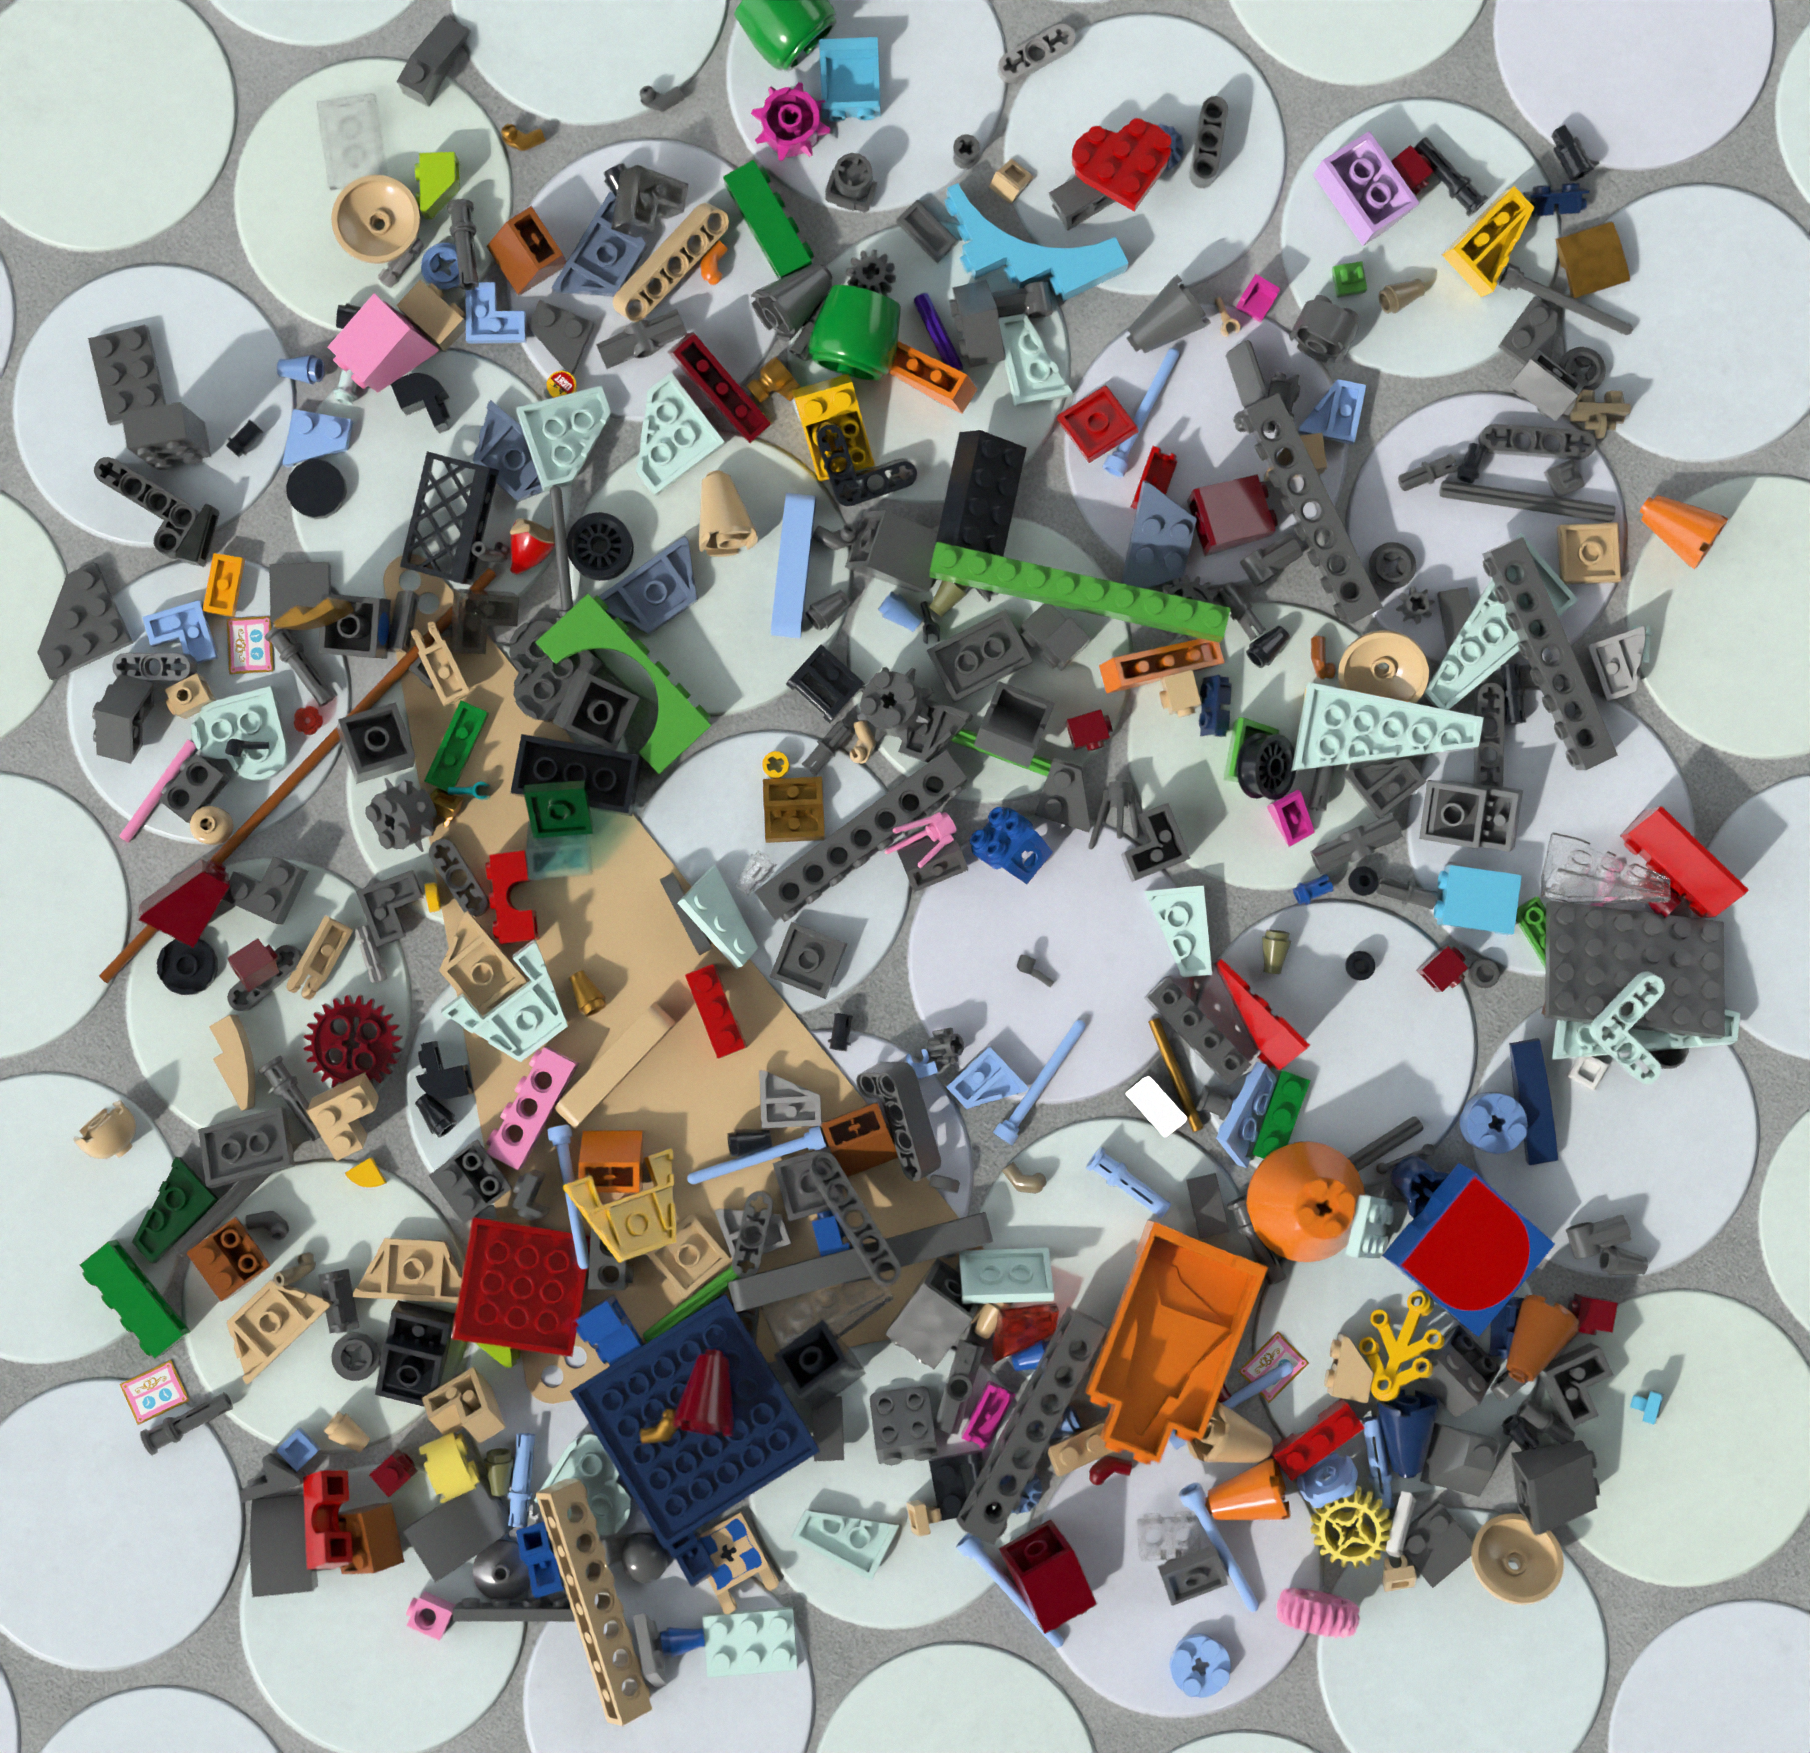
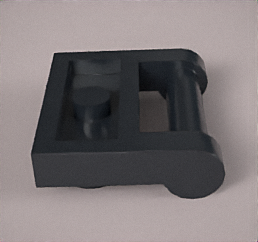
M820 644L791 676L786 685L791 690L796 689L824 714L823 718L830 724L861 688L865 686V683ZM808 673L838 699L833 706L803 681Z
M981 1450L929 1459L937 1508L940 1509L942 1521L958 1517L967 1500L960 1465L969 1464L974 1487L982 1471L981 1461H983V1455ZM992 1503L987 1506V1512L993 1510Z

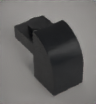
M412 373L399 378L391 384L399 406L406 416L426 408L432 424L438 433L450 429L447 420L451 419L450 413L444 402L439 403L450 397L435 378L423 373Z
M438 1041L420 1044L422 1051H418L419 1062L422 1069L426 1068L427 1074L416 1076V1080L424 1092L438 1099H451L474 1093L467 1064L444 1069Z

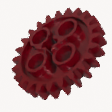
M346 995L344 1004H342L341 1000L337 997L333 999L334 1008L327 1003L323 1004L322 1007L325 1014L315 1012L313 1015L318 1022H309L307 1024L313 1030V1033L304 1035L305 1039L311 1041V1045L304 1047L303 1050L311 1051L313 1056L309 1057L306 1061L307 1063L316 1062L317 1066L313 1069V1073L322 1070L324 1074L321 1082L329 1078L333 1079L331 1088L364 1072L373 1086V1078L379 1083L384 1081L381 1072L388 1075L392 1074L393 1071L388 1065L389 1063H399V1060L393 1056V1053L402 1051V1048L396 1046L395 1042L403 1039V1036L394 1035L393 1031L400 1027V1025H391L389 1023L394 1016L393 1013L386 1016L382 1014L385 1009L384 1004L377 1009L374 1008V998H371L364 1004L363 995H359L355 1002H353L351 995ZM358 1017L359 1025L356 1030L355 1041L360 1043V1046L353 1049L352 1069H348L347 1063L352 1046L347 1044V1040L354 1036V1018ZM337 1018H341L347 1023L345 1034L335 1031L334 1022ZM366 1023H372L376 1026L377 1035L375 1038H368L364 1034L363 1028ZM332 1048H337L342 1052L343 1059L341 1063H334L330 1059L329 1053ZM362 1052L371 1055L373 1063L370 1068L363 1067L360 1064L359 1056Z

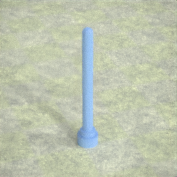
M1176 348L1168 350L1133 418V422L1138 427L1139 432L1179 356V351ZM1139 432L1122 442L1117 452L1114 451L1112 455L1107 456L1102 466L1107 472L1117 477H1124L1129 467L1127 456Z
M1077 1020L1009 1120L1005 1119L1002 1124L999 1123L994 1129L993 1133L1011 1146L1019 1137L1017 1135L1020 1130L1018 1126L1084 1031L1085 1023L1082 1020Z
M571 1125L548 1128L549 1141H552L553 1146L557 1147L563 1185L573 1182L575 1178L568 1146L571 1143L570 1138L573 1137ZM565 1192L578 1266L581 1269H587L590 1259L581 1212Z
M821 1126L809 1128V1132L804 1133V1137L692 1172L688 1175L687 1180L690 1184H697L806 1148L809 1150L815 1149V1151L827 1148V1142Z
M1289 1362L1283 1363L1232 1394V1397L1222 1404L1230 1409L1235 1408L1292 1373L1293 1365ZM1173 1429L1169 1440L1175 1450L1186 1445V1440L1175 1436L1176 1430Z
M1200 1483L1187 1485L1179 1492V1497L1185 1507L1195 1511L1210 1541L1215 1545L1221 1561L1247 1608L1252 1612L1257 1611L1259 1603L1204 1505L1206 1503V1494Z
M970 1533L964 1536L958 1542L956 1548L964 1557L968 1555L970 1559L974 1558L1054 1647L1060 1648L1064 1643L1063 1638L1056 1630L1046 1634L1043 1633L1034 1620L1020 1590L984 1552V1546L981 1544L982 1539Z

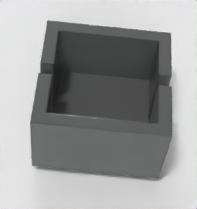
M999 681L979 728L974 746L1029 768L1055 703Z

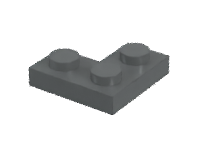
M414 870L356 891L376 947L407 937L397 908L424 899Z

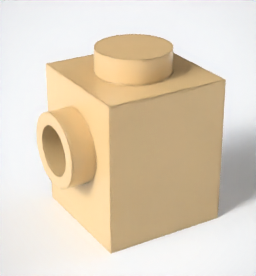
M1193 670L1163 677L1161 680L1163 691L1159 692L1163 709L1168 708L1170 715L1177 713L1178 718L1195 714V708L1201 705V700Z
M197 673L164 689L168 696L165 702L170 712L184 719L199 713L203 706L216 701L205 677Z

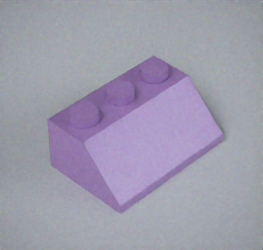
M1370 131L1322 160L1313 174L1362 246L1386 232L1420 204Z

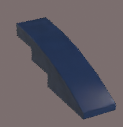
M1535 1038L1509 1043L1514 1098L1522 1106L1527 1117V1135L1524 1139L1526 1162L1530 1166L1558 1161L1552 1102L1540 1039Z
M696 1530L667 1547L672 1558L678 1562L688 1583L692 1587H695L719 1571Z

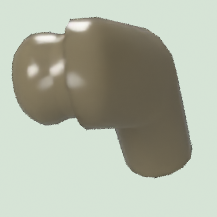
M1014 1162L1002 1170L1014 1188L1019 1192L1036 1194L1041 1192L1047 1183L1045 1176L1041 1173H1036L1033 1176L1023 1175Z
M311 1252L300 1254L297 1256L298 1266L275 1273V1284L278 1287L297 1282L312 1272L316 1267L313 1254Z

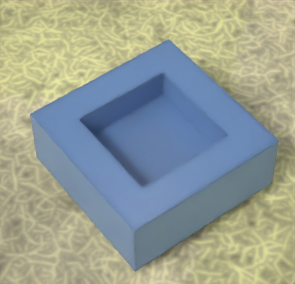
M300 1427L276 1451L297 1472L321 1448Z

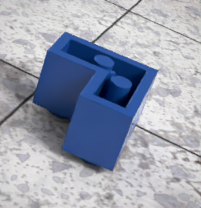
M614 1294L584 1312L576 1320L578 1323L576 1330L580 1338L584 1342L589 1341L591 1346L597 1344L596 1353L604 1364L609 1363L611 1366L645 1345Z

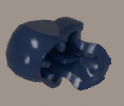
M1410 1155L1401 1160L1392 1170L1390 1182L1407 1202L1408 1212L1414 1219L1423 1211L1431 1195L1449 1173L1435 1171L1418 1156Z

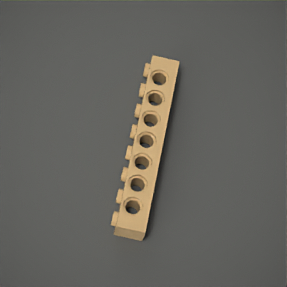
M564 1479L536 1492V1497L607 1723L624 1726L652 1710L650 1703L651 1695L641 1674V1662L634 1652L632 1633L624 1620L622 1602L617 1597L614 1588V1576L608 1569L605 1559V1547L598 1537L596 1518L590 1511L587 1502V1490L582 1484L581 1479ZM569 1508H571V1517H570V1519H568V1510H569ZM578 1537H580V1546H579V1548H577V1539H578ZM589 1566V1574L586 1577V1568ZM598 1594V1603L595 1606V1597ZM607 1623V1631L604 1634V1626ZM616 1652V1660L613 1663V1655ZM625 1681V1688L622 1691V1684Z

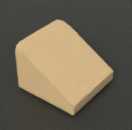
M1010 159L995 173L989 187L1011 204L1034 176L1013 159Z

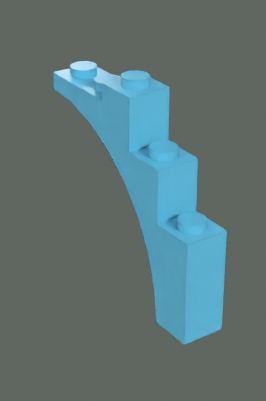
M958 183L947 188V199L944 200L946 208L951 216L956 215L960 223L957 228L964 242L969 241V243L962 245L963 256L959 257L960 262L966 273L971 272L974 280L1006 265L1007 267L1004 268L1006 277L1010 284L1015 283L1018 289L1051 276L1049 279L1051 289L1055 295L1060 294L1064 302L1127 271L1129 262L1116 237L1095 245L1076 248H1051L1027 243L1004 233L986 220L969 202Z

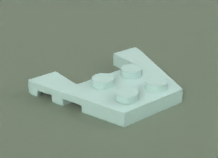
M535 939L513 954V960L529 977L530 981L484 1016L477 1011L463 993L441 1009V1014L444 1017L456 1021L467 1031L476 1033L486 1039L489 1044L519 1062H522L568 1027L566 1017Z

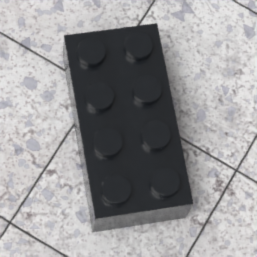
M982 430L959 432L936 542L1004 557L1027 447Z
M521 734L510 793L515 796L524 797V785L585 780L590 809L632 817L643 758L640 755Z

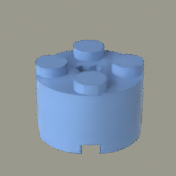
M1492 1092L1477 1094L1468 1100L1460 1116L1459 1125L1464 1139L1476 1149L1493 1154L1509 1152L1516 1148L1527 1135V1117L1524 1109L1514 1098L1505 1094ZM1492 1117L1498 1119V1123L1495 1124L1496 1128L1488 1126L1492 1122Z

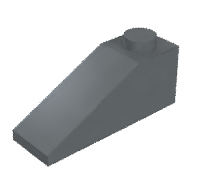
M444 16L412 53L397 79L403 94L429 107L469 36L470 29Z

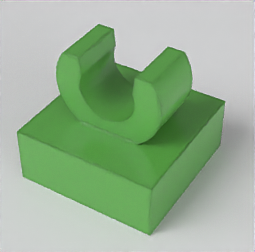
M1362 261L1333 266L1332 275L1337 298L1366 293L1368 289Z

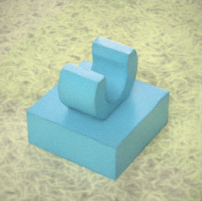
M1650 1391L1648 1399L1633 1395L1630 1407L1644 1411L1642 1421L1655 1425L1664 1394Z

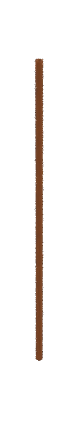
M490 568L436 622L441 634L497 577V574ZM428 630L423 636L426 648L430 647L435 641ZM416 644L347 716L368 711L419 658V649ZM337 727L210 858L211 860L222 864L341 740ZM146 925L103 970L99 977L104 982L109 983L158 930Z

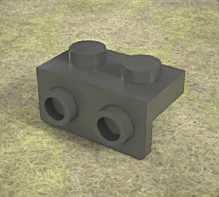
M535 1169L519 1177L513 1191L517 1193V1196L512 1207L519 1210L517 1213L519 1216L534 1221L535 1218H542L548 1215L550 1208L534 1202L546 1176L545 1173Z

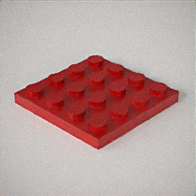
M473 1217L451 1339L573 1357L577 1333L576 1326H578L576 1320L580 1315L587 1269H581L578 1266L573 1234ZM585 1235L588 1254H590L591 1236Z

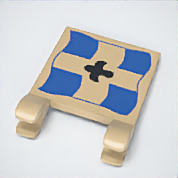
M742 1512L699 1535L719 1570L707 1579L725 1614H730L737 1608V1603L728 1589L759 1572L768 1591L778 1586L779 1580L770 1567Z

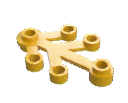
M1416 1290L1409 1295L1407 1299L1409 1312L1397 1340L1390 1326L1391 1318L1389 1314L1384 1310L1377 1309L1370 1316V1321L1372 1325L1378 1328L1390 1357L1385 1368L1378 1354L1380 1347L1377 1341L1371 1337H1365L1359 1343V1350L1367 1356L1374 1373L1370 1388L1371 1392L1380 1401L1387 1402L1395 1399L1400 1392L1401 1386L1420 1377L1427 1378L1433 1372L1432 1363L1426 1358L1420 1357L1413 1362L1412 1368L1398 1373L1403 1362L1431 1349L1438 1350L1445 1342L1444 1336L1439 1331L1431 1329L1425 1333L1423 1339L1410 1344L1420 1317L1429 1315L1434 1308L1432 1297L1425 1291ZM1422 1297V1303L1419 1306H1415V1300ZM1380 1315H1384V1321L1381 1324H1377V1318ZM1438 1335V1341L1435 1344H1430L1431 1337ZM1368 1343H1373L1372 1350L1366 1352V1345ZM1422 1363H1426L1427 1369L1424 1372H1419V1366ZM1388 1381V1387L1385 1390H1381L1382 1382Z

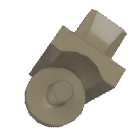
M1581 390L1570 413V422L1585 423V429L1594 430L1595 438L1603 439L1606 430H1615L1616 424L1624 423L1626 414L1631 412V404L1625 403L1622 391L1611 390L1606 392L1604 403H1595V391Z

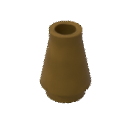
M584 970L576 972L568 978L572 985L579 1012H583L588 1017L606 1007L604 1001L606 997L589 979Z

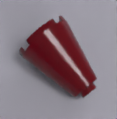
M706 1349L705 1354L698 1355L673 1418V1428L680 1427L682 1424L681 1430L708 1435H715V1431L724 1432L723 1436H732L734 1428L729 1359L723 1357L724 1352Z

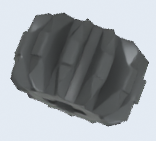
M873 249L871 257H867L866 252L863 250L860 252L861 260L852 257L851 264L853 267L846 269V275L852 277L847 281L848 286L867 289L882 294L881 290L887 293L892 291L889 283L896 282V275L891 273L895 270L894 263H887L888 255L883 254L878 259L877 250ZM870 271H875L873 280L867 279Z

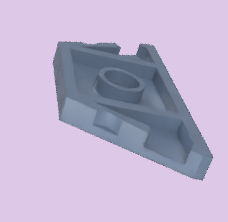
M609 192L552 285L553 291L557 293L614 297L618 290L627 282L647 249V245L627 213H625L617 201L614 193Z
M490 400L487 405L488 411L485 422L479 434V444L475 449L472 462L499 470L496 483L517 502L542 493L543 489L521 425Z
M1144 480L1142 482L1121 583L1145 589L1171 581L1174 578L1184 577L1196 518L1151 483Z
M686 536L602 593L599 597L609 607L605 612L619 617L622 621L650 635L697 602L690 547Z

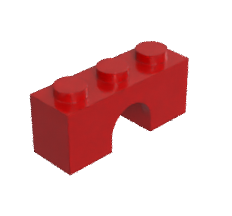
M522 850L490 854V862H486L485 867L487 879H492L493 891L489 892V902L491 909L496 910L497 921L492 923L494 938L499 939V944L528 942L533 939L535 941L539 940L536 911H519L511 902L513 888L520 883L532 881L529 852Z
M711 964L686 974L685 977L717 1059L748 1048L738 1021L735 1019L725 993L726 990L716 965Z
M1342 1398L1318 1414V1420L1311 1427L1296 1435L1292 1433L1273 1447L1272 1456L1291 1481L1365 1429L1348 1403Z
M321 1470L303 1477L307 1570L335 1569L353 1563L351 1532H341L338 1525L340 1507L343 1503L350 1501L348 1470Z

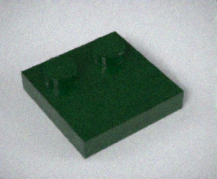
M585 780L524 785V797L533 839L593 834L594 826Z

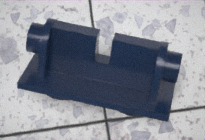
M1580 183L1562 184V189L1551 190L1549 185L1533 186V191L1523 192V195L1529 197L1530 203L1534 206L1531 214L1532 217L1554 215V204H1558L1559 215L1579 214L1581 210H1586L1587 208L1586 198H1582V194H1589V190L1580 188Z
M1220 675L1203 677V683L1200 688V696L1202 698L1199 716L1200 736L1214 735L1215 737H1226L1227 731H1230V710L1221 709V704H1231L1232 683H1229V677H1220Z
M1511 1297L1492 1320L1489 1345L1490 1356H1501L1503 1359H1508L1519 1311L1524 1298Z

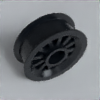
M602 512L587 514L573 524L567 536V550L570 561L582 575L589 579L597 581L614 579L621 575L632 561L634 554L632 536L624 523L611 514ZM603 526L608 527V528L606 529V531H605L604 534H603ZM598 527L597 533H594L592 528ZM588 530L591 534L590 537L584 535ZM613 531L617 532L615 535L611 536ZM580 540L586 541L587 544H580ZM599 540H604L608 543L607 549L603 553L593 552V545ZM579 550H587L581 554L579 552ZM613 550H621V552L617 554ZM610 556L616 558L613 563L609 559ZM588 557H590L587 563H585V562L583 561V560L587 559ZM597 560V567H593L595 561ZM603 560H606L608 566L603 567Z
M1256 733L1245 740L1238 754L1236 772L1238 783L1248 797L1254 799L1265 797L1269 800H1279L1290 791L1295 780L1296 771H1292L1295 750L1288 738L1280 734L1267 736L1262 733Z

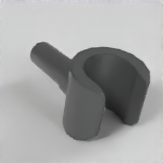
M1020 955L1017 962V969L1037 978L1048 987L1053 985V980L1039 970L1033 969L1036 959Z

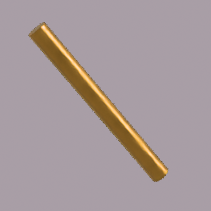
M1157 1017L1148 1021L1183 1110L1189 1118L1188 1122L1192 1132L1199 1131L1204 1127L1197 1110H1195L1196 1107L1161 1021Z

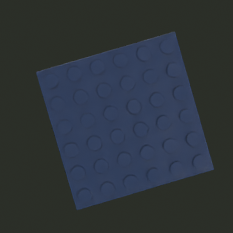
M726 1294L570 1391L664 1549L820 1452L819 1446ZM706 1349L724 1352L723 1357L729 1359L734 1428L732 1436H723L724 1432L715 1431V1435L681 1430V1424L670 1440L642 1444L641 1428L657 1427L663 1419V1412L665 1410H677L698 1355L705 1354Z

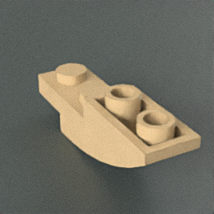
M1107 1418L1077 1430L1075 1434L1068 1435L1069 1437L1049 1445L1047 1452L1057 1476H1063L1114 1452L1105 1448L1106 1442L1100 1438Z

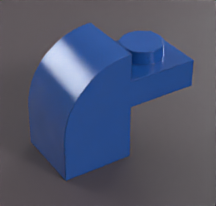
M545 1522L516 1530L520 1557L528 1566L533 1596L539 1598L565 1590Z

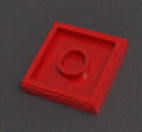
M1104 385L1057 415V421L1088 463H1091L1139 432L1136 424L1107 385Z

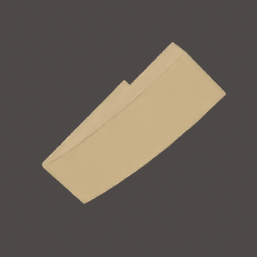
M228 1015L209 1026L223 1051L222 1054L216 1056L213 1060L241 1111L250 1110L255 1105L256 1093L252 1050L238 1015Z

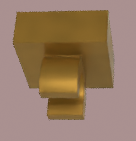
M435 788L430 795L437 815L444 817L443 826L447 827L461 809L464 798L457 795H448V792Z

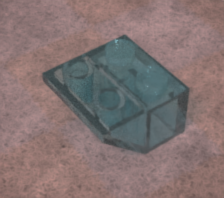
M528 821L526 852L529 879L536 881L593 875L590 834L533 839L530 821Z

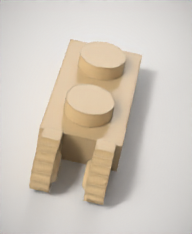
M433 620L427 624L436 644L426 648L421 632L417 628L410 632L419 649L418 654L443 706L446 707L472 693L446 640H443Z
M325 915L299 961L297 969L292 972L286 989L292 993L297 992L309 974L311 977L305 982V986L301 990V996L307 1000H312L321 984L329 976L353 929Z

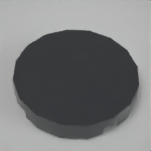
M319 459L307 460L296 466L289 475L286 484L287 498L292 507L303 516L312 519L327 518L336 513L347 494L346 481L341 472L329 462Z
M174 939L162 948L157 959V974L160 980H162L168 990L180 995H196L206 990L214 982L218 972V958L213 948L202 939H198L194 948Z

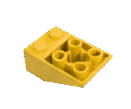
M845 374L792 390L818 482L829 479L815 435L817 428L824 422H833L840 427L855 471L875 466L855 390L849 375ZM827 429L825 431L826 436L822 437V440L828 441L831 451L842 450V446L838 449L836 448L833 440L837 433H832L830 429ZM840 456L833 458L830 463L831 469L835 472L843 471L847 465L846 459Z

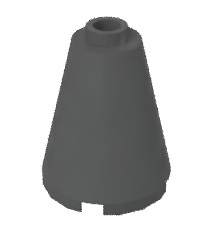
M811 264L757 289L751 294V297L755 298V301L752 302V307L757 317L768 330L774 328L779 332L776 336L779 340L784 342L790 341L831 289L832 274L824 265Z
M1178 275L1168 282L1127 329L1131 335L1126 339L1136 352L1141 349L1145 354L1211 324L1207 317L1201 319L1206 314L1187 287L1185 288L1183 283L1178 286V283L1182 281Z

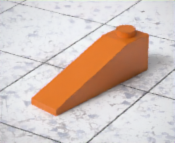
M898 341L895 360L889 373L935 401L963 414L977 391L970 377Z
M1200 638L1114 657L1100 664L1099 668L1106 693L1108 694L1161 681L1163 677L1193 670L1195 672L1224 664V659L1219 642Z

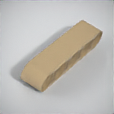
M708 203L698 205L618 290L613 298L615 311L633 322L643 320L725 233L729 225L727 213ZM713 215V220L708 225V220L710 216ZM693 236V242L688 246L689 239ZM674 257L672 265L668 267L670 259ZM654 278L653 285L648 289L649 282ZM634 300L632 308L628 310V305Z
M653 1003L553 1109L576 1129L675 1026L676 1022L656 1003Z

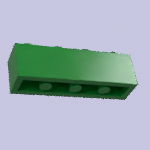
M753 159L724 175L723 180L726 189L778 280L811 265V259L814 258V254L806 241L801 243L797 233L800 230L793 217L787 218L782 210L786 206L778 191L773 193L768 183L771 182V179L763 166L758 168Z
M117 1239L104 1244L80 1264V1267L84 1270L82 1274L86 1281L92 1286H97L103 1294L101 1295L103 1302L110 1309L117 1311L121 1316L120 1322L128 1332H133L140 1340V1348L148 1356L152 1355L155 1359L164 1355L191 1332Z

